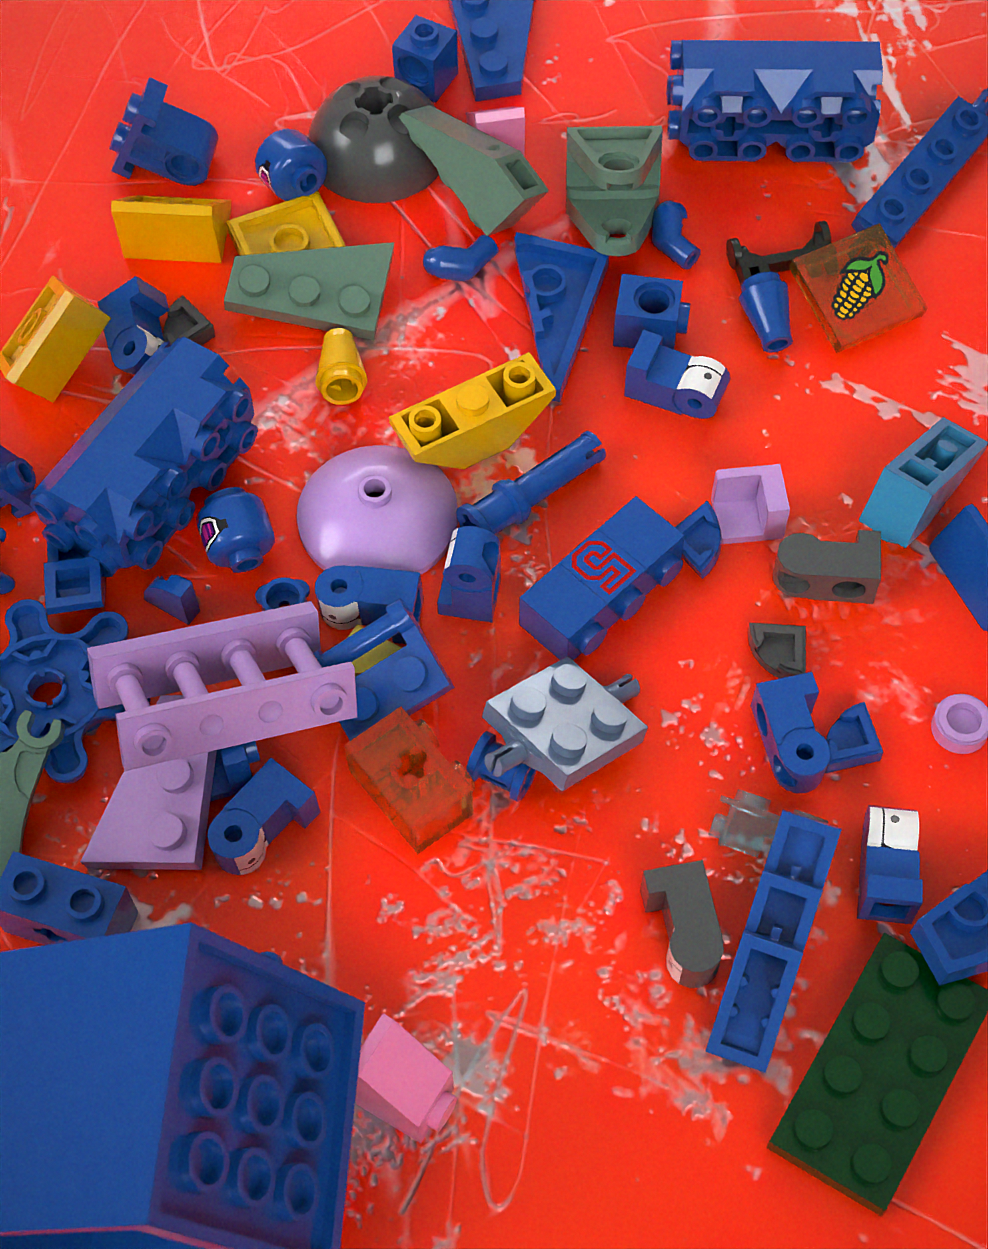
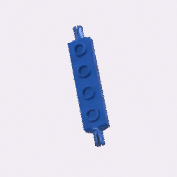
M988 88L981 92L973 104L958 96L859 211L851 226L860 237L847 249L846 257L848 260L854 258L859 251L860 253L857 257L868 258L875 248L891 254L988 138V101L986 102L988 99Z

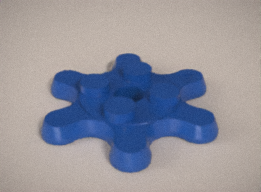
M32 599L20 600L14 603L5 615V624L9 630L10 641L5 651L0 654V753L8 751L18 740L16 724L24 710L31 711L36 715L31 728L32 736L35 738L46 736L50 731L53 720H60L64 724L65 734L60 744L51 749L44 768L48 776L54 781L72 784L84 776L88 767V755L82 741L85 734L97 729L102 722L108 720L116 721L115 714L126 712L123 704L98 708L93 695L87 648L127 640L129 633L128 624L122 615L107 611L94 616L80 631L72 634H61L49 626L47 611L40 602ZM55 682L62 685L61 692L52 700V705H47L46 702H38L33 699L37 688L45 683Z

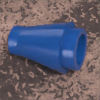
M762 272L747 278L741 284L742 293L739 296V303L756 331L765 352H778L788 348L793 343L790 332L788 284L781 281L780 275L776 272Z

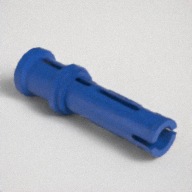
M585 431L580 437L514 481L510 479L499 480L493 484L491 493L473 505L466 503L457 508L456 515L460 527L475 526L486 529L496 535L513 523L516 525L524 523L531 514V507L595 464L605 460L606 452L604 448L593 452L594 448L602 444L601 441L592 432Z

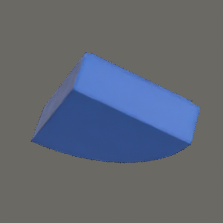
M708 501L675 527L685 535L682 558L702 579L708 575L716 564L722 545L718 518Z
M171 575L167 580L163 576H157L144 591L145 601L187 625L200 612L192 581L179 575Z
M865 702L845 710L830 728L826 741L830 746L831 757L825 773L881 760L883 749Z

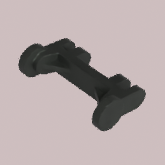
M826 221L815 223L812 239L802 249L760 256L749 252L745 246H741L737 238L727 240L728 261L731 268L736 270L740 285L747 278L758 273H777L797 268L804 269L808 280L819 279L821 275L819 264L823 265L825 274L828 277L837 274V262L831 248V234Z

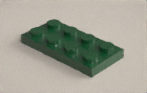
M883 933L766 1148L877 1215L882 1216L888 1208L988 1012V990L967 978L939 986L922 953Z

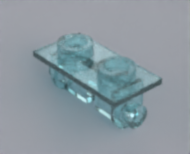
M737 789L734 799L721 795L719 801L731 807L727 816L716 813L709 835L718 838V845L727 846L758 858L765 837L774 838L780 819L779 815L768 812L771 800ZM796 809L793 811L794 813L828 824V821Z

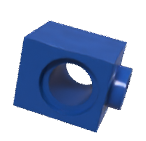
M415 15L392 44L394 78L412 84L432 102L436 103L458 74L457 31Z
M622 274L615 313L613 346L635 348L643 330L663 336L662 345L674 349L676 333L687 334L691 303L681 302L683 281Z

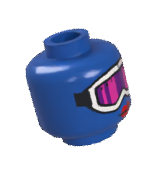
M284 128L273 132L262 142L255 157V169L259 178L277 197L284 201L301 196H309L319 191L328 172L327 160L321 149L306 135L296 129Z
M239 487L225 488L208 496L204 501V507L201 508L196 517L197 528L208 560L219 567L231 568L236 573L247 572L260 566L263 563V556L271 550L275 543L274 531L264 502L257 495L245 492L244 489Z

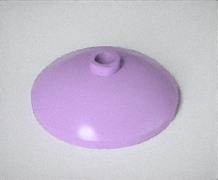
M388 445L364 446L333 457L310 477L299 498L297 526L303 547L314 563L322 570L333 566L345 565L420 572V575L436 565L449 549L452 533L457 529L458 525L456 515L458 508L457 498L451 482L437 465L415 462L405 448ZM376 492L383 493V494H382L381 496H379V497H369V496H367V495H369V494H371V493H376Z

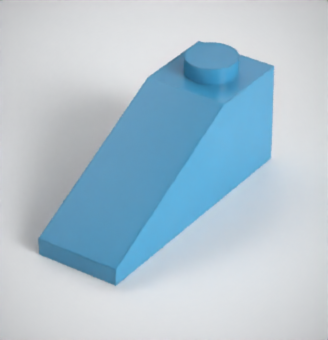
M943 417L884 467L858 521L872 528L873 531H881L882 540L899 544L906 548L934 519L985 452L988 442Z

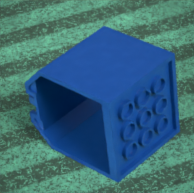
M192 922L0 952V1249H340L365 1002Z

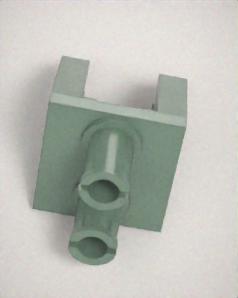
M662 126L567 127L566 214L593 249L601 254L625 256L635 253L641 248L652 226L653 213L659 205ZM620 234L625 235V237L613 238L610 235Z

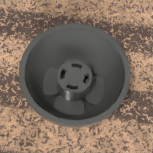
M372 75L360 77L335 89L316 111L308 134V138L321 149L327 160L328 172L323 185L344 198L366 203H385L401 200L417 194L428 187L439 176L438 170L425 152L411 140L409 131L399 116L403 112L431 105L436 108V106L422 91L412 84L390 76Z

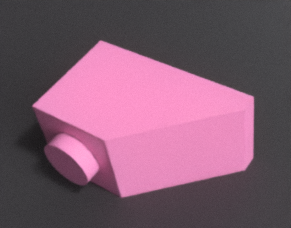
M383 1013L360 1050L356 1104L421 1143L430 1128L436 1131L442 1129L456 1105L457 1097L451 1094L454 1090L453 1074L446 1065L400 1024Z

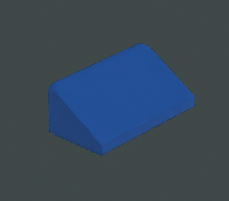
M973 504L965 506L935 537L929 550L980 627L984 631H988V524L976 506L974 507Z

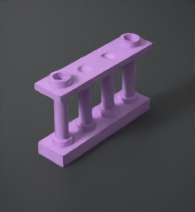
M311 601L87 648L93 695L98 708L123 704L126 712L115 714L122 765L125 771L357 717L355 667L353 664L346 662L322 668L313 654L318 649L321 650L318 611ZM292 666L298 672L297 674L266 680L262 674ZM237 678L242 685L208 693L205 687L206 685ZM181 691L185 698L150 706L147 698Z

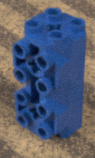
M671 40L670 70H677V75H668L666 102L667 105L675 106V111L668 112V140H680L689 147V155L695 160L754 162L764 157L767 152L766 147L777 141L786 149V156L794 162L850 163L861 158L864 154V148L874 142L881 110V100H876L877 85H882L883 78L880 41Z
M181 337L177 338L172 345L170 341L162 343L30 494L32 509L46 525L42 531L45 540L63 553H68L73 549L85 557L96 559L103 565L105 577H112L118 569L135 565L144 570L151 569L158 562L163 547L177 530H183L190 523L195 511V503L189 500L191 490L198 487L208 491L216 490L223 482L227 469L238 455L246 453L253 446L258 428L251 423L254 416V408L250 388L240 377L232 384L223 374L229 367L223 358L192 340Z

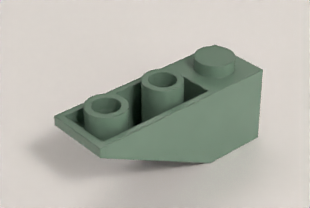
M431 105L403 112L399 116L408 129L411 140L425 152L437 168L442 182L454 191L467 209L470 220L478 228L482 229L486 236L513 227L549 192V189L521 151Z

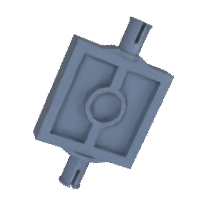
M567 656L487 700L482 718L502 735L506 745L486 754L485 765L488 771L494 770L493 776L500 777L520 763L526 764L543 773L563 792L643 743L648 726L622 704L632 697L639 695L640 684L636 678L632 680L633 675L625 674L610 685L602 686Z

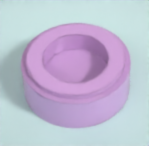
M954 694L944 698L937 706L931 720V731L935 740L944 749L957 754H969L979 750L988 738V707L978 698L967 694Z

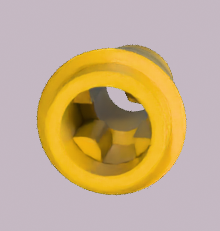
M335 328L329 330L324 335L315 383L317 389L328 402L337 405L350 404L361 397L368 379L353 334L347 329Z

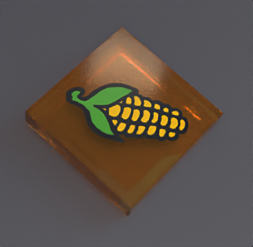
M880 223L795 258L789 266L791 273L836 353L919 318L928 310L925 301Z

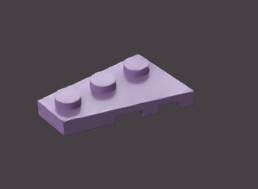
M160 695L156 705L185 698L183 695ZM217 750L133 770H124L80 862L88 869L202 870Z

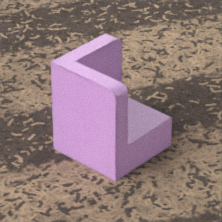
M781 464L720 469L715 472L711 504L720 525L722 544L784 538L790 507Z

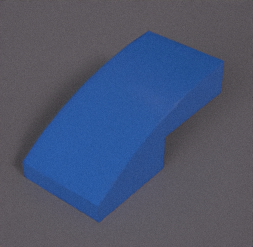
M47 541L48 563H44L45 608L47 614L104 607L106 577L103 565L98 560L92 557H85L73 549L68 553H63Z

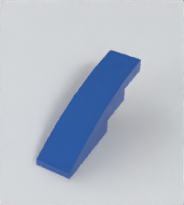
M782 810L705 1052L766 1073L842 828L791 811Z

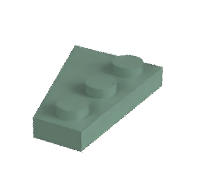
M395 242L235 256L224 297V308L227 311L325 331L343 328L349 330L354 337L374 340L393 260Z

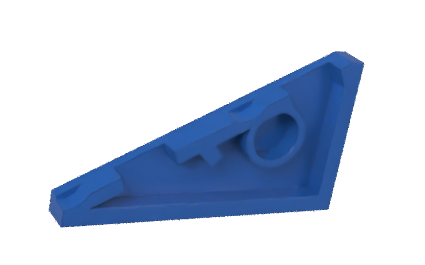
M516 232L514 237L515 255L540 368L556 389V396L552 401L560 403L609 266V256L601 254L594 249Z

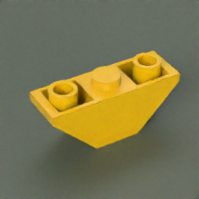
M530 352L389 416V423L415 462L464 470L510 448L556 396V389Z

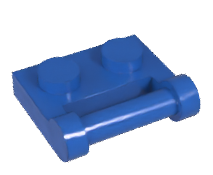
M401 598L386 607L387 614L324 653L320 649L313 652L322 668L353 662L399 632L407 644L355 677L357 717L339 722L351 744L356 747H360L455 688L414 615Z

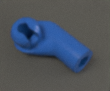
M664 201L658 205L653 213L652 243L683 269H690L697 262L701 250L682 236V220L687 218V211L678 202Z
M483 234L467 249L452 246L430 248L424 254L423 266L429 274L438 278L466 282L472 279L498 254V247L492 238Z

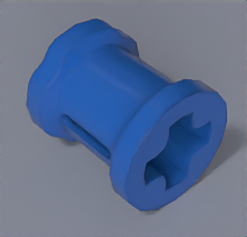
M486 731L479 738L470 755L465 770V778L473 782L479 778L508 791L509 798L519 802L529 790L537 770L520 763L500 777L493 776L494 770L489 772L485 765V756L504 745L496 742L495 734Z

